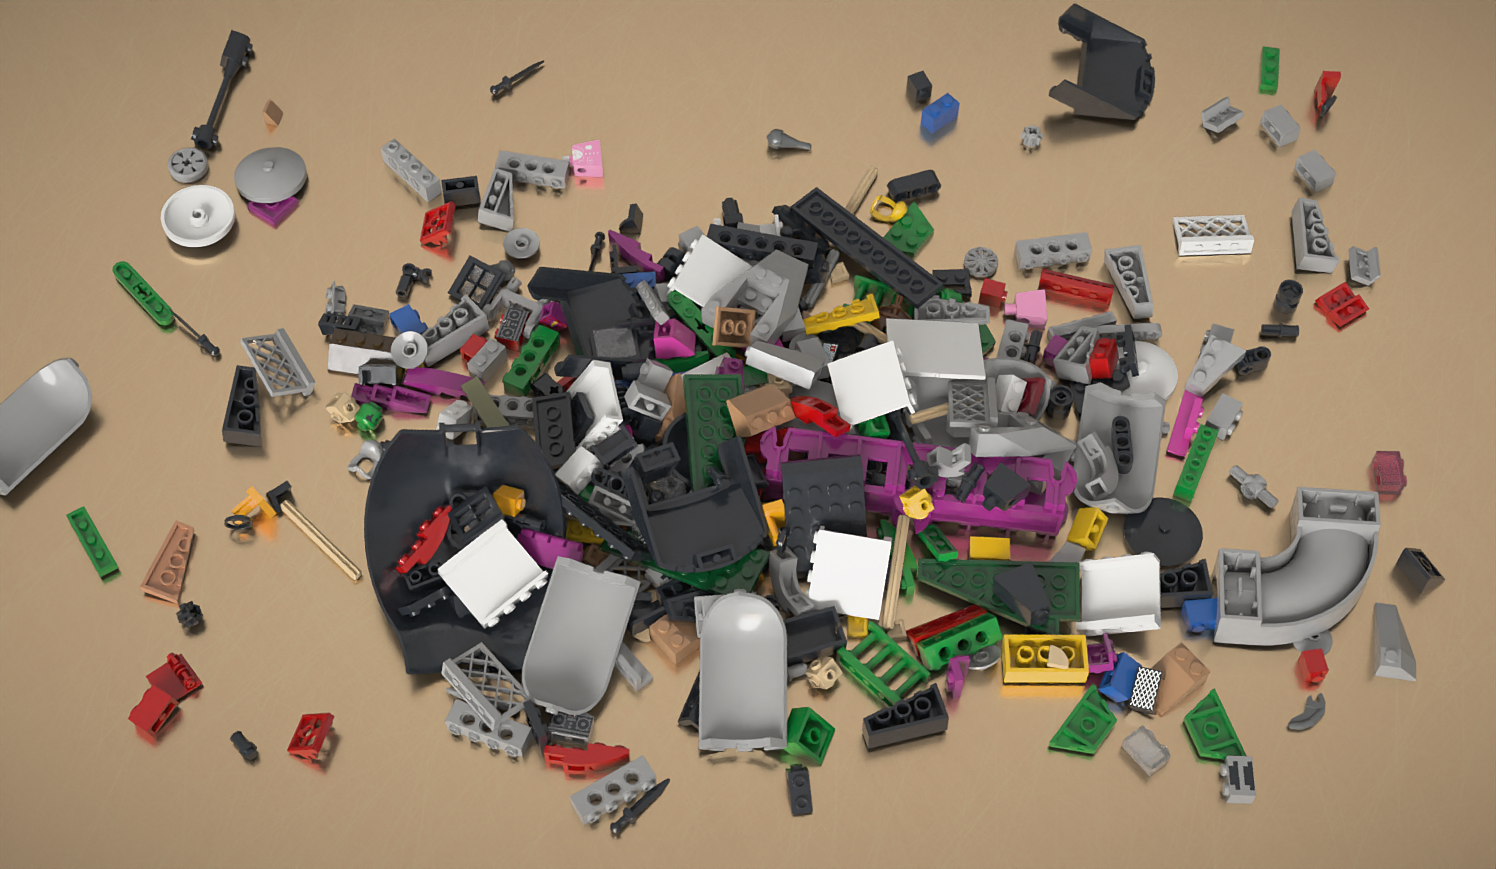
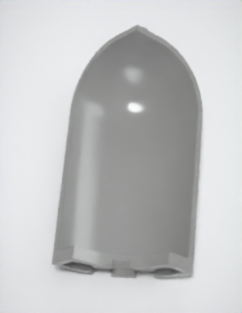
M60 358L46 365L27 379L0 404V494L7 495L87 418L92 403L91 388L87 378L78 368L79 364L73 358Z
M1014 358L983 360L985 380L905 376L909 378L912 386L909 392L910 394L913 393L916 404L913 405L915 412L948 403V382L987 383V377L995 378L996 385L999 375H1014L1018 378L1041 377L1046 381L1038 403V409L1035 416H1031L1036 420L1041 417L1046 409L1052 381L1036 365ZM906 406L907 413H904L908 428L912 427L915 434L913 440L915 443L954 448L964 443L969 445L970 437H952L945 431L947 415L911 424L908 419L911 412L908 406Z
M1103 383L1085 387L1078 440L1095 431L1104 447L1108 445L1113 453L1111 440L1112 421L1117 416H1125L1130 422L1134 458L1132 469L1129 473H1118L1116 489L1102 499L1094 501L1085 486L1092 478V468L1077 443L1073 468L1077 473L1078 480L1074 493L1080 501L1090 507L1099 508L1101 511L1117 514H1134L1147 509L1152 501L1155 489L1166 406L1165 399L1155 392L1144 394L1132 393L1131 396L1121 395V391L1112 389ZM1116 426L1118 429H1124L1122 426ZM1124 443L1118 444L1121 447L1126 446ZM1120 461L1122 464H1128L1127 461Z
M559 556L557 557L524 659L522 684L527 697L535 704L547 707L546 712L558 715V711L571 715H578L592 709L601 700L607 689L640 581L605 570L602 572L576 560Z
M735 589L733 593L717 599L710 607L703 622L700 637L699 749L724 751V748L736 749L737 747V751L746 752L753 751V748L763 747L765 751L787 748V633L785 624L780 613L771 602L762 596L746 593L745 589Z

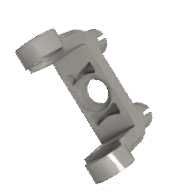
M512 277L507 286L501 289L491 304H486L482 311L486 314L488 321L495 319L503 306L528 311L529 319L525 323L523 337L529 339L532 331L536 330L540 323L539 318L542 307L550 303L551 300L541 299L534 302L516 294L515 292L522 283L518 278L515 280V277Z

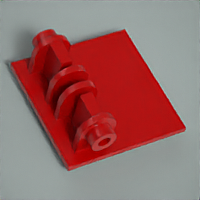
M173 652L167 655V663L146 675L151 685H155L175 700H178L202 684V681L183 655L174 654Z

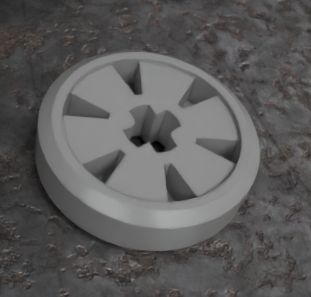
M192 147L174 152L168 160V169L171 176L175 180L185 183L199 180L206 174L209 167L204 152Z

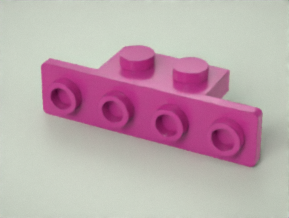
M1185 390L1167 452L1185 457L1192 433H1197L1200 424L1196 422L1197 417L1201 418L1204 407H1201L1203 396L1199 397Z

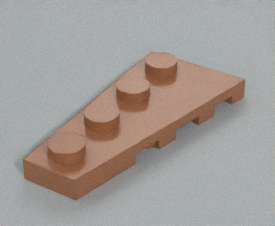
M179 521L174 522L142 581L140 590L178 604L194 535V527Z

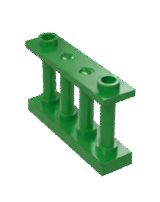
M855 276L854 289H857L853 300L859 299L861 301L864 292L874 294L877 308L882 297L892 300L890 306L894 304L898 294L887 285L864 276ZM903 299L902 303L910 305L907 314L913 319L915 307Z
M872 621L868 624L869 635L852 650H847L843 646L837 651L836 660L888 708L901 700V696L919 679L926 685L929 683L930 672L928 668L923 664L920 665L892 640L880 625H876ZM874 640H877L884 648L866 664H862L857 659V656ZM889 653L899 660L881 677L875 676L871 671ZM904 666L907 667L913 675L899 688L891 690L886 683Z

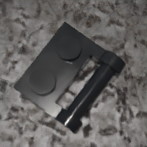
M969 269L932 270V275L944 283V288H964L952 290L960 292L965 298L972 297Z

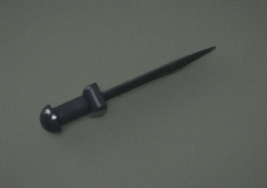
M544 60L532 64L510 78L504 76L502 82L490 87L491 94L497 95L504 88L511 89L513 82L534 71L544 63Z
M603 232L595 234V242L590 247L593 256L588 271H592L596 255H601V244L605 239Z
M169 309L198 338L197 343L200 346L205 347L211 356L219 355L220 348L218 346L215 347L205 334L199 335L179 315Z
M667 778L655 785L629 809L625 807L623 809V816L615 823H611V832L618 834L621 832L620 829L628 822L634 823L636 816L663 792L670 779Z

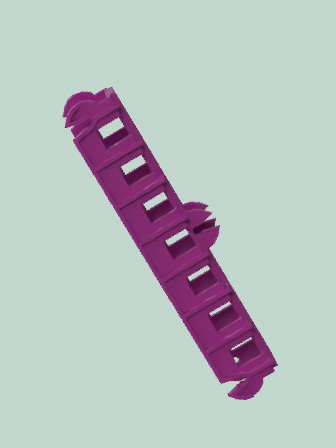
M775 426L768 429L762 435L760 452L767 459L766 479L769 483L767 488H765V501L774 502L782 499L784 503L780 462L788 461L789 450L809 453L808 459L827 458L828 455L847 456L860 454L863 468L865 511L889 516L888 521L893 522L895 527H897L898 516L906 515L903 510L904 505L899 496L908 491L905 489V482L908 479L906 475L907 465H913V462L903 441L847 434L834 437L829 432L789 428L783 440V446L778 447ZM913 443L920 461L926 462L927 454L938 447V445ZM940 446L950 451L956 449L954 447ZM971 453V463L964 467V472L968 474L974 462L982 465L985 471H983L977 481V487L972 489L966 502L958 501L954 495L944 494L946 477L939 476L937 482H934L931 487L925 489L932 497L934 509L923 519L913 518L916 534L922 532L929 524H932V521H948L959 523V525H967L966 531H970L971 526L997 527L1000 530H1006L1005 536H1009L1010 531L1037 532V534L1045 535L1044 540L1048 541L1049 536H1057L1059 534L1061 524L1067 519L1069 509L1066 503V496L1075 490L1078 480L1077 473L1068 462H1065L1060 480H1055L1052 459L1029 456L976 457ZM868 460L888 462L887 472H881L886 474L885 487L865 484ZM1000 462L1026 481L1027 479L1046 481L1045 495L1044 491L1041 495L1029 491L1027 497L1007 511H1002L997 506L988 511L982 505V502L986 499L983 496V490L987 474L992 475ZM915 481L912 482L911 488L916 486Z

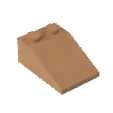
M716 306L712 345L748 348L749 345L751 346L750 333L754 329L756 310Z
M681 373L670 377L663 392L667 394L671 408L662 420V426L654 437L656 442H662V437L669 424L681 414L686 413Z
M666 614L649 626L650 638L675 665L700 647V638H697L696 623L670 621Z
M1182 642L1170 650L1151 668L1163 671L1166 675L1165 680L1161 679L1155 704L1157 712L1161 716L1205 683L1210 673V670Z

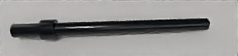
M678 315L669 316V319H676L679 322H683L678 317ZM653 317L643 319L628 318L626 321H617L615 327L617 329H637L640 326L655 325L656 320Z

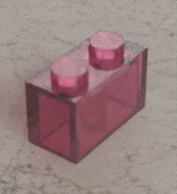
M1376 451L1372 459L1378 494H1401L1403 488L1407 486V476L1403 472L1404 460L1401 459L1400 451Z

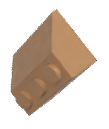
M773 383L726 400L737 436H753L795 419L790 399Z

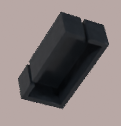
M835 606L783 620L787 633V667L801 662L812 661L820 656L837 654L841 647L844 646L846 648L847 640L843 628L840 626Z

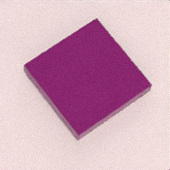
M291 196L274 203L251 201L247 208L275 226L299 202L297 198Z

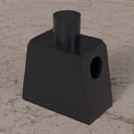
M1000 462L984 486L983 496L986 499L982 502V505L988 511H991L995 506L1002 511H1007L1028 496L1031 484Z

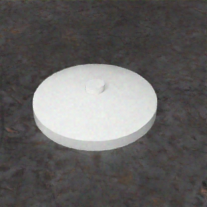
M208 185L190 186L176 192L166 201L161 211V223L166 235L175 243L187 247H202L217 242L230 231L235 221V209L230 197L219 188Z
M1135 341L1139 376L1133 377L1131 370L1126 372L1130 387L1122 391L1121 395L1131 396L1132 393L1144 394L1155 392L1167 400L1173 394L1178 380L1175 362L1160 347L1147 342ZM1117 346L1119 359L1125 358L1123 347ZM1119 360L1115 367V370L1120 369Z

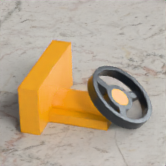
M251 486L246 491L249 496L232 510L234 516L227 517L224 520V525L227 528L236 530L251 527L253 520L247 515L258 505L270 518L277 513Z
M782 499L764 504L763 512L773 546H778L777 553L783 555L789 540L790 528L785 526L784 504ZM784 527L782 532L779 533L778 528Z

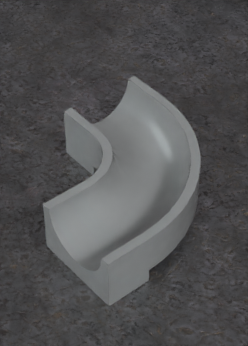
M1297 487L1290 510L1291 545L1285 551L1270 557H1260V551L1219 548L1212 573V580H1217L1218 590L1214 642L1245 645L1288 644L1302 641L1310 636H1316L1345 617L1362 595L1376 559L1378 531L1381 526L1378 492Z

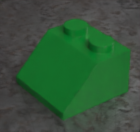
M810 707L792 708L787 719V748L783 749L793 756L821 765L835 728Z

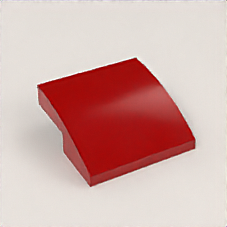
M1346 282L1315 300L1322 311L1340 327L1369 310L1359 294L1355 296Z

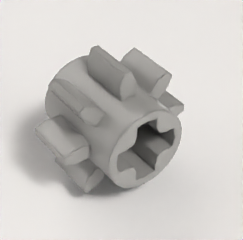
M1034 125L1024 127V132L1021 133V139H1024L1023 144L1029 147L1039 146L1040 140L1043 139V133H1040L1041 128Z

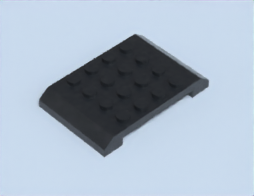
M860 454L780 462L786 527L790 528L787 547L798 558L796 567L797 578H807L809 570H813L814 563H811L810 560L812 550L816 551L817 546L816 543H813L815 531L819 532L820 526H825L824 530L867 537L863 468Z

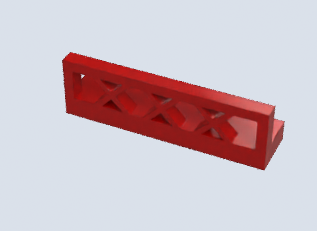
M1043 269L1038 289L1110 305L1115 285Z
M974 604L906 630V635L912 641L915 654L919 657L920 654L916 643L987 613V611Z

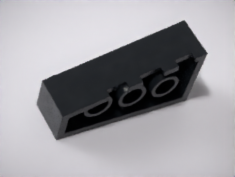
M236 366L222 427L223 442L262 447L257 375L254 367Z
M1206 558L1199 560L1198 563H1188L1182 565L1181 568L1168 569L1160 573L1161 608L1182 607L1184 601L1212 598L1213 591Z
M937 683L930 685V688L924 691L920 690L914 693V696L906 700L901 699L895 705L889 708L885 707L863 718L862 732L868 749L947 730L949 716Z

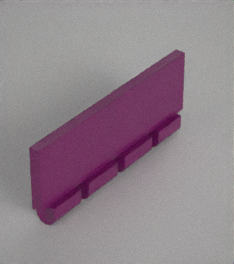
M528 528L522 529L521 534H518L517 541L537 565L554 569L558 556L570 558L578 562L582 561L584 553L582 552V543L568 541L564 538Z

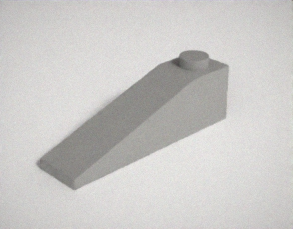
M934 295L918 309L915 308V320L978 323V325L990 323V306L971 302L963 304L956 302V299L944 300Z
M1376 602L1374 676L1416 681V660L1396 605Z

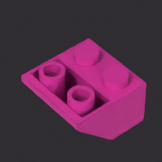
M668 319L663 325H660L657 321L655 322L654 345L657 359L686 358L695 355L696 333L676 319Z

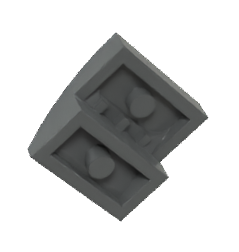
M353 304L348 316L362 319L357 332L383 335L389 317V310Z

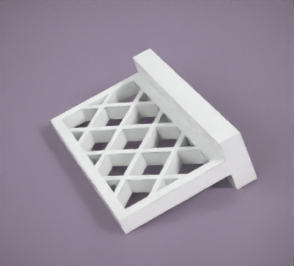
M1245 215L1173 217V225L1179 244V255L1251 253L1254 238L1253 235H1250ZM1241 221V225H1240V226H1237V225H1235V224L1232 223V222ZM1215 222H1220V223H1222V224H1224V225H1223L1222 227H1220V226H1218V225H1216V224H1214V223H1215ZM1179 223H1185L1188 226L1184 228ZM1197 223H1203L1206 226L1201 227ZM1209 227H1211V228H1213L1214 230H1216V232H1215V233H1212V232L1208 231L1207 229H1208ZM1230 227L1234 231L1231 233L1225 230V228ZM1191 228H1194L1199 232L1195 234L1189 230Z

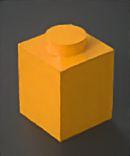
M502 485L493 493L503 514L515 517L525 507L524 490Z

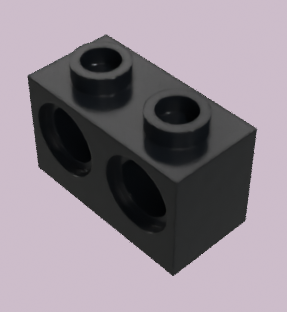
M638 412L637 417L631 421L630 426L637 439L652 442L662 426V421Z

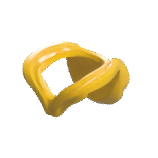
M880 195L873 202L870 214L878 221L894 222L903 217L908 208L903 201L896 204L890 198ZM882 201L892 206V214L884 216L875 210L877 202Z

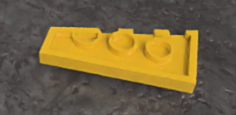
M873 293L866 295L867 299L860 301L856 299L851 301L849 306L842 307L840 305L835 307L830 313L824 311L803 319L806 335H815L822 331L836 330L839 327L853 326L860 322H870L880 318Z

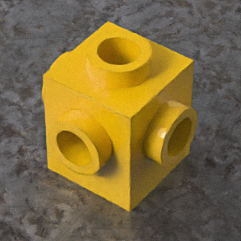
M913 486L899 496L904 505L903 510L909 517L923 519L934 509L930 494L925 489H920L917 486Z

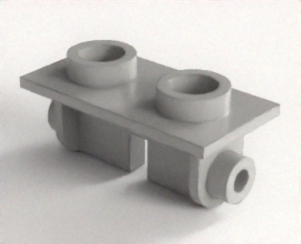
M335 281L326 291L328 302L325 307V313L345 316V304L342 303L345 302L346 290L343 286L336 287Z

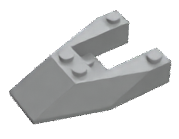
M775 250L711 296L702 308V323L714 328L716 306L735 308L739 304L747 309L756 310V313L763 316L750 333L751 346L756 340L774 345L796 315L808 264L779 250Z
M948 409L945 431L952 437H970L971 453L976 457L1035 456L1076 449V445L1060 432L1025 412H998L997 427L980 425L979 428L949 427Z

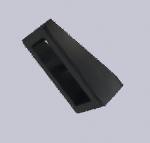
M323 313L318 326L322 335H332L334 328L357 332L362 319Z

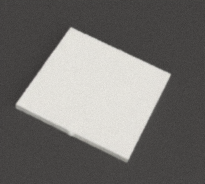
M886 318L887 342L893 341L896 347L900 346L903 358L900 359L901 362L905 363L908 372L905 373V376L985 380L978 323Z

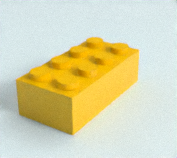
M1004 635L1001 645L1004 682H1086L1089 673L1086 635ZM1050 645L1060 648L1066 654L1069 662L1068 670L1047 666Z

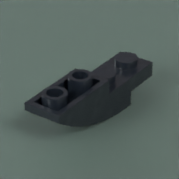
M438 559L404 573L409 590L419 591L447 584L438 574V568L450 559L444 561Z

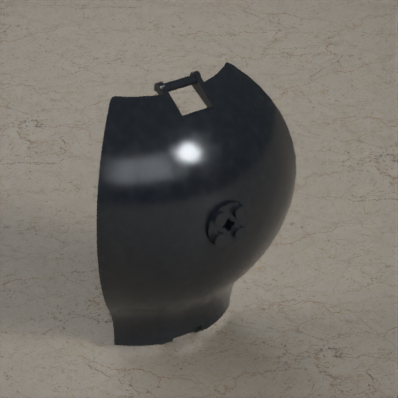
M480 421L467 424H445V422H440L439 430L401 429L388 443L376 465L365 505V553L377 600L401 644L406 674L441 673L444 661L449 658L451 660L457 658L481 642L506 670L523 668L524 659L553 569L538 565L543 572L546 570L548 573L547 583L540 589L537 587L533 589L528 599L523 602L521 600L518 601L513 611L507 615L505 613L499 617L500 620L494 626H487L485 629L472 613L459 618L453 610L449 598L436 600V605L427 609L425 607L421 608L422 612L410 617L409 614L401 616L398 608L438 587L410 591L404 573L400 574L395 569L399 564L397 562L398 559L405 553L408 554L412 550L411 546L420 539L416 535L420 530L419 526L425 520H430L434 516L432 513L437 507L450 505L449 495L455 488L481 490L487 486L492 494L502 485L524 490L526 503L524 509L519 513H527L531 517L545 520L546 525L543 533L566 539L565 510L562 506V494L555 473L539 445L519 425L481 428ZM475 431L477 444L447 445L446 432ZM456 496L453 500L459 503L464 499L461 496ZM470 510L460 517L459 521L463 522L473 514ZM487 511L479 516L481 521L487 517ZM475 519L467 526H469V529H471L475 525H477L478 522ZM451 520L441 544L427 563L442 559V561L450 559L466 547ZM505 522L507 529L517 540L522 528ZM415 563L410 570L422 565ZM478 651L473 655V658L485 660L486 656L481 651ZM487 666L486 673L498 669L496 667ZM472 668L471 671L484 672V668Z

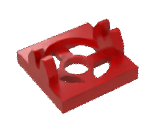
M451 201L425 212L420 236L421 243L432 242L442 246L443 242L448 243L447 235L451 231L456 204ZM444 222L443 228L438 230V227Z
M331 713L303 714L287 751L290 754H300L309 760H312V758L317 760L318 753L329 728L333 724L335 716ZM312 728L311 733L306 736V733ZM316 736L314 742L310 746H307L309 740Z

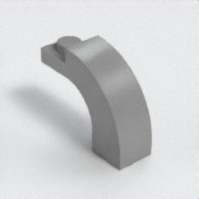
M1094 431L1078 440L1077 443L1092 468V478L1085 486L1094 501H1098L1116 489L1119 476L1116 460L1108 445L1104 447Z
M786 547L783 555L778 554L777 550L770 551L769 572L771 583L784 611H791L795 616L815 611L814 604L802 592L797 580L796 567L798 558L788 547Z

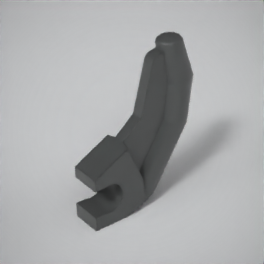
M1318 694V702L1313 701L1311 695L1308 696L1304 712L1292 718L1288 723V727L1290 729L1303 730L1314 726L1325 714L1323 694Z

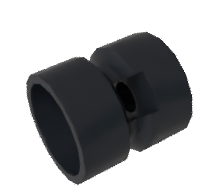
M670 247L663 255V258L657 262V264L664 267V280L668 282L672 277L675 278L677 276L675 271L678 266L685 263L682 261L685 254L674 247Z
M1290 279L1281 282L1274 299L1275 308L1284 314L1296 311L1303 294L1302 285Z
M1057 385L1050 390L1046 412L1052 419L1062 420L1069 416L1074 394L1069 387Z

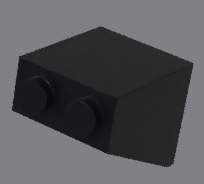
M1032 562L993 576V593L1029 626L1034 624L1039 626L1047 622L1051 605Z

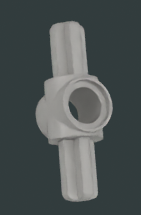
M1234 465L1230 469L1229 473L1241 483L1240 487L1244 496L1255 500L1259 498L1270 508H1274L1278 504V499L1266 490L1267 483L1261 475H1248L1238 465Z

